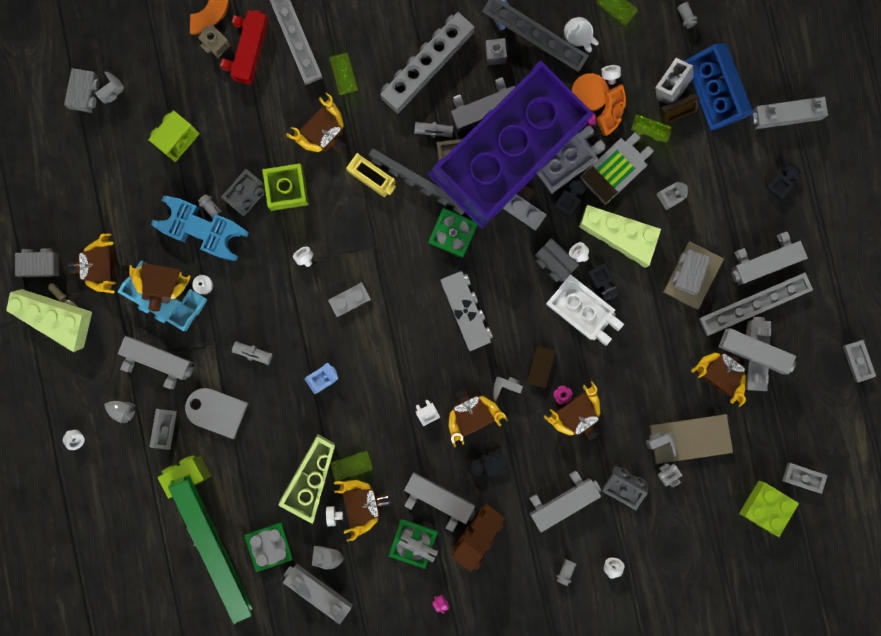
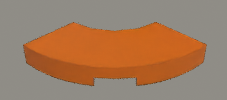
M209 0L202 11L190 14V34H200L205 27H209L211 24L213 26L218 24L226 15L230 0Z
M623 84L604 93L606 99L605 108L602 114L596 118L603 136H607L614 131L622 120L621 117L626 106Z

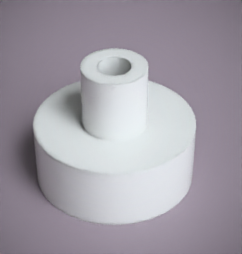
M609 65L601 69L602 78L608 80L610 85L615 84L616 79L621 76L620 66Z
M582 242L573 245L569 251V255L577 263L585 262L589 258V248Z
M302 247L294 253L293 259L298 265L305 264L308 267L312 264L313 252L309 247Z
M199 275L193 280V289L199 294H208L213 289V282L209 277Z
M78 430L67 431L63 437V443L69 450L80 448L85 440Z
M335 506L326 507L327 526H336V520L343 519V512H336Z
M608 558L605 561L604 571L609 578L613 579L623 574L625 566L617 558Z

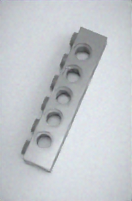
M459 12L454 16H449L445 21L446 25L434 32L432 35L433 39L429 43L425 42L419 49V54L416 57L412 56L407 61V66L403 71L400 69L394 75V80L390 84H385L381 89V99L397 114L474 34L475 27ZM449 32H455L457 36L454 38H450L447 36V34ZM437 45H441L444 47V50L438 52L434 48ZM423 59L431 60L429 65H423L421 62ZM412 72H416L419 75L416 79L408 77ZM404 86L406 89L404 92L398 93L396 88Z

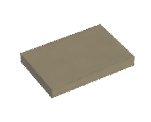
M689 241L683 253L687 250H692L711 257L699 292L693 295L673 287L672 277L675 271H679L681 266L678 263L663 293L698 310L724 258Z

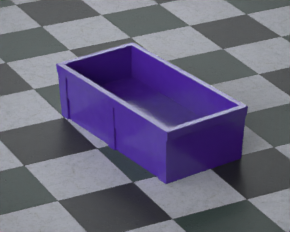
M540 60L529 74L493 110L491 109L482 118L480 123L445 158L440 159L434 165L428 176L483 229L589 122L594 113Z

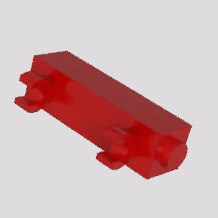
M247 10L245 19L233 15L232 24H234V27L243 28L234 62L222 59L220 64L223 70L231 71L230 76L234 81L249 85L253 83L269 23L265 13L260 10Z

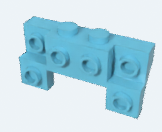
M141 260L135 269L139 268V265L142 266V263L145 262ZM130 276L118 290V293L139 304L138 308L143 312L149 313L150 311L155 314V319L162 323L167 321L185 332L208 300L190 289L182 302L176 298L171 299L168 304L161 303L160 311L155 312L148 309V300L141 299V294L136 291Z

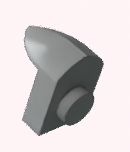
M106 71L105 74L110 82L95 92L103 103L114 101L117 95L124 89L120 80Z
M677 182L658 192L657 196L665 209L668 210L687 197L688 186Z
M497 377L494 384V400H497L502 387L521 393L523 386L519 385L520 381L509 377L506 380Z
M111 401L104 405L109 416L120 423H127L135 414L134 408L136 405L130 402Z
M658 432L649 436L650 439L646 441L649 449H654L667 443L672 454L676 456L677 447L673 432H667L662 435Z
M314 546L312 566L333 569L344 560L343 555L338 550Z

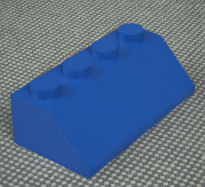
M726 43L714 44L684 61L693 65L694 77L691 81L711 131L754 114Z

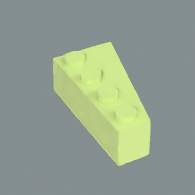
M588 205L584 209L579 225L586 232L622 252L644 268L650 265L661 231L659 228Z
M23 289L10 292L6 311L72 352L84 348L92 315L91 311Z
M317 434L279 501L280 507L312 524L335 447L333 442Z

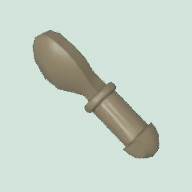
M50 283L48 285L49 291L57 297L58 301L77 307L74 302L66 299L67 296L62 293L56 284Z

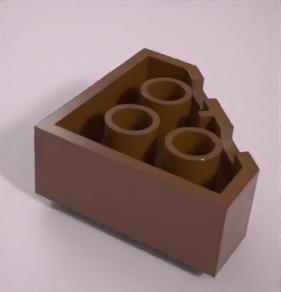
M485 502L451 548V558L470 572L474 568L477 570L484 561L482 559L484 553L494 544L495 541L493 539L497 531L499 532L505 525V517Z

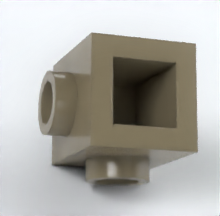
M212 24L202 29L198 37L201 41L200 46L207 53L211 51L217 58L231 46L229 41Z

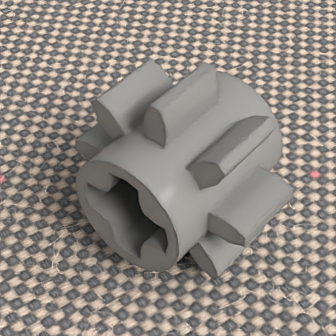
M665 463L659 467L661 473L658 474V477L665 487L670 484L674 488L681 483L678 478L682 474L674 464L669 466V464Z

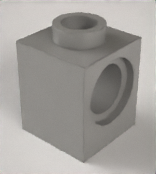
M505 38L486 40L487 66L506 64Z

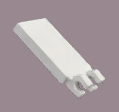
M571 274L546 303L548 307L588 339L595 341L597 338L605 346L612 339L603 332L604 328L610 324V326L619 331L624 325L615 317V309Z

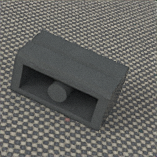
M552 238L534 256L537 258L535 262L542 269L546 267L550 271L549 276L556 282L560 281L562 283L579 266Z

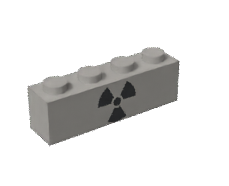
M461 271L441 279L440 282L469 352L491 343L490 339L493 338L489 327L485 328L482 322L485 320L482 310H478L475 303H478L475 293H471L468 286L471 283L467 274L463 275Z

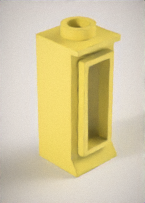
M358 153L346 168L351 175L384 198L387 194L391 195L396 187L394 185V178ZM361 163L386 179L382 186H379L357 170Z

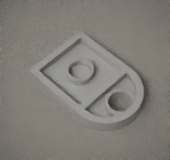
M203 388L194 391L188 397L185 411L188 419L193 424L235 439L248 403L213 389ZM194 399L201 401V407L198 410L192 407Z

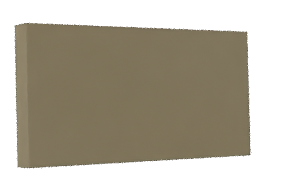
M727 414L649 425L651 435L658 432L661 435L673 432L676 440V456L672 454L667 443L653 449L655 464L733 453Z

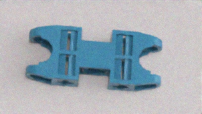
M163 196L162 201L167 203L172 213L168 220H159V222L153 220L151 223L153 227L167 236L184 243L188 234L203 240L201 250L222 259L237 261L238 256L232 254L233 252L228 248V242L234 236L240 237L242 235L247 237L249 232L233 221L215 214L212 223L197 217L200 208L179 198Z

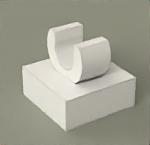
M428 400L425 401L427 406L422 409L419 405H416L418 410L416 414L423 426L440 418L435 406Z

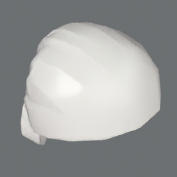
M576 17L565 25L564 36L571 45L584 46L587 52H591L592 47L590 44H599L593 37V27L587 19Z

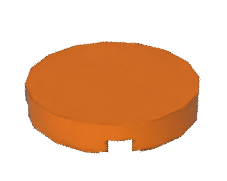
M591 73L580 76L574 82L571 91L594 112L605 105L604 93L609 91V86L601 76Z

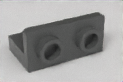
M245 169L221 198L242 216H245L266 192L265 184Z
M614 466L612 474L604 485L602 492L637 510L648 494L649 484L643 478L633 476L625 468Z

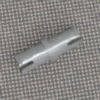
M415 122L414 134L452 138L453 125H439L437 122L432 124Z
M236 341L232 348V353L245 356L250 361L256 360L268 365L272 359V353L257 349V346L254 345L248 346Z
M403 533L401 539L408 543L400 540L398 545L412 551L414 555L418 554L433 563L435 557L428 553L436 556L438 551L424 545L421 540L418 542Z

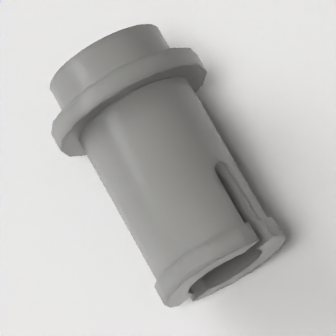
M685 2L679 5L677 9L684 21L683 25L687 28L695 26L698 18L694 16L689 3Z
M206 194L198 200L199 206L203 207L213 219L215 214L220 215L222 211L211 200L212 197Z
M565 559L561 572L557 575V582L568 586L571 583L570 578L577 564Z

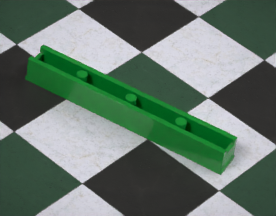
M190 474L176 480H171L168 486L169 491L233 624L252 616L250 610L253 607Z

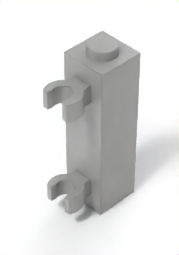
M503 78L495 80L497 93L465 106L460 94L454 96L453 102L456 109L451 111V117L457 132L459 133L477 126L482 118L491 109L493 110L515 86L506 88Z
M825 97L757 106L753 109L754 114L750 115V120L754 124L755 129L822 120L828 116Z
M788 232L777 235V239L782 248L750 261L745 248L734 252L739 265L732 267L731 275L733 280L738 285L807 259L808 257L801 240L791 244Z
M753 317V320L746 323V335L770 345L771 321H765L764 317ZM744 358V367L746 368L744 372L746 374L745 390L767 391L769 368Z
M730 328L725 329L718 346L721 349L781 374H789L796 366L795 355Z
M128 336L124 337L118 352L119 355L126 357L120 370L131 373L135 361L169 374L163 387L168 389H174L177 378L186 380L187 377H190L194 369L192 361Z
M574 471L569 475L576 486L545 505H542L537 495L532 496L530 500L536 510L529 514L539 531H545L600 498L599 492L601 488L596 481L592 482L589 478L582 481L578 472Z
M413 472L404 491L410 494L405 507L412 509L417 498L451 516L446 525V529L451 532L455 529L458 521L466 524L468 520L472 521L476 514L474 504Z
M298 564L294 568L290 566L283 575L286 577L283 582L285 585L339 625L353 606V604Z

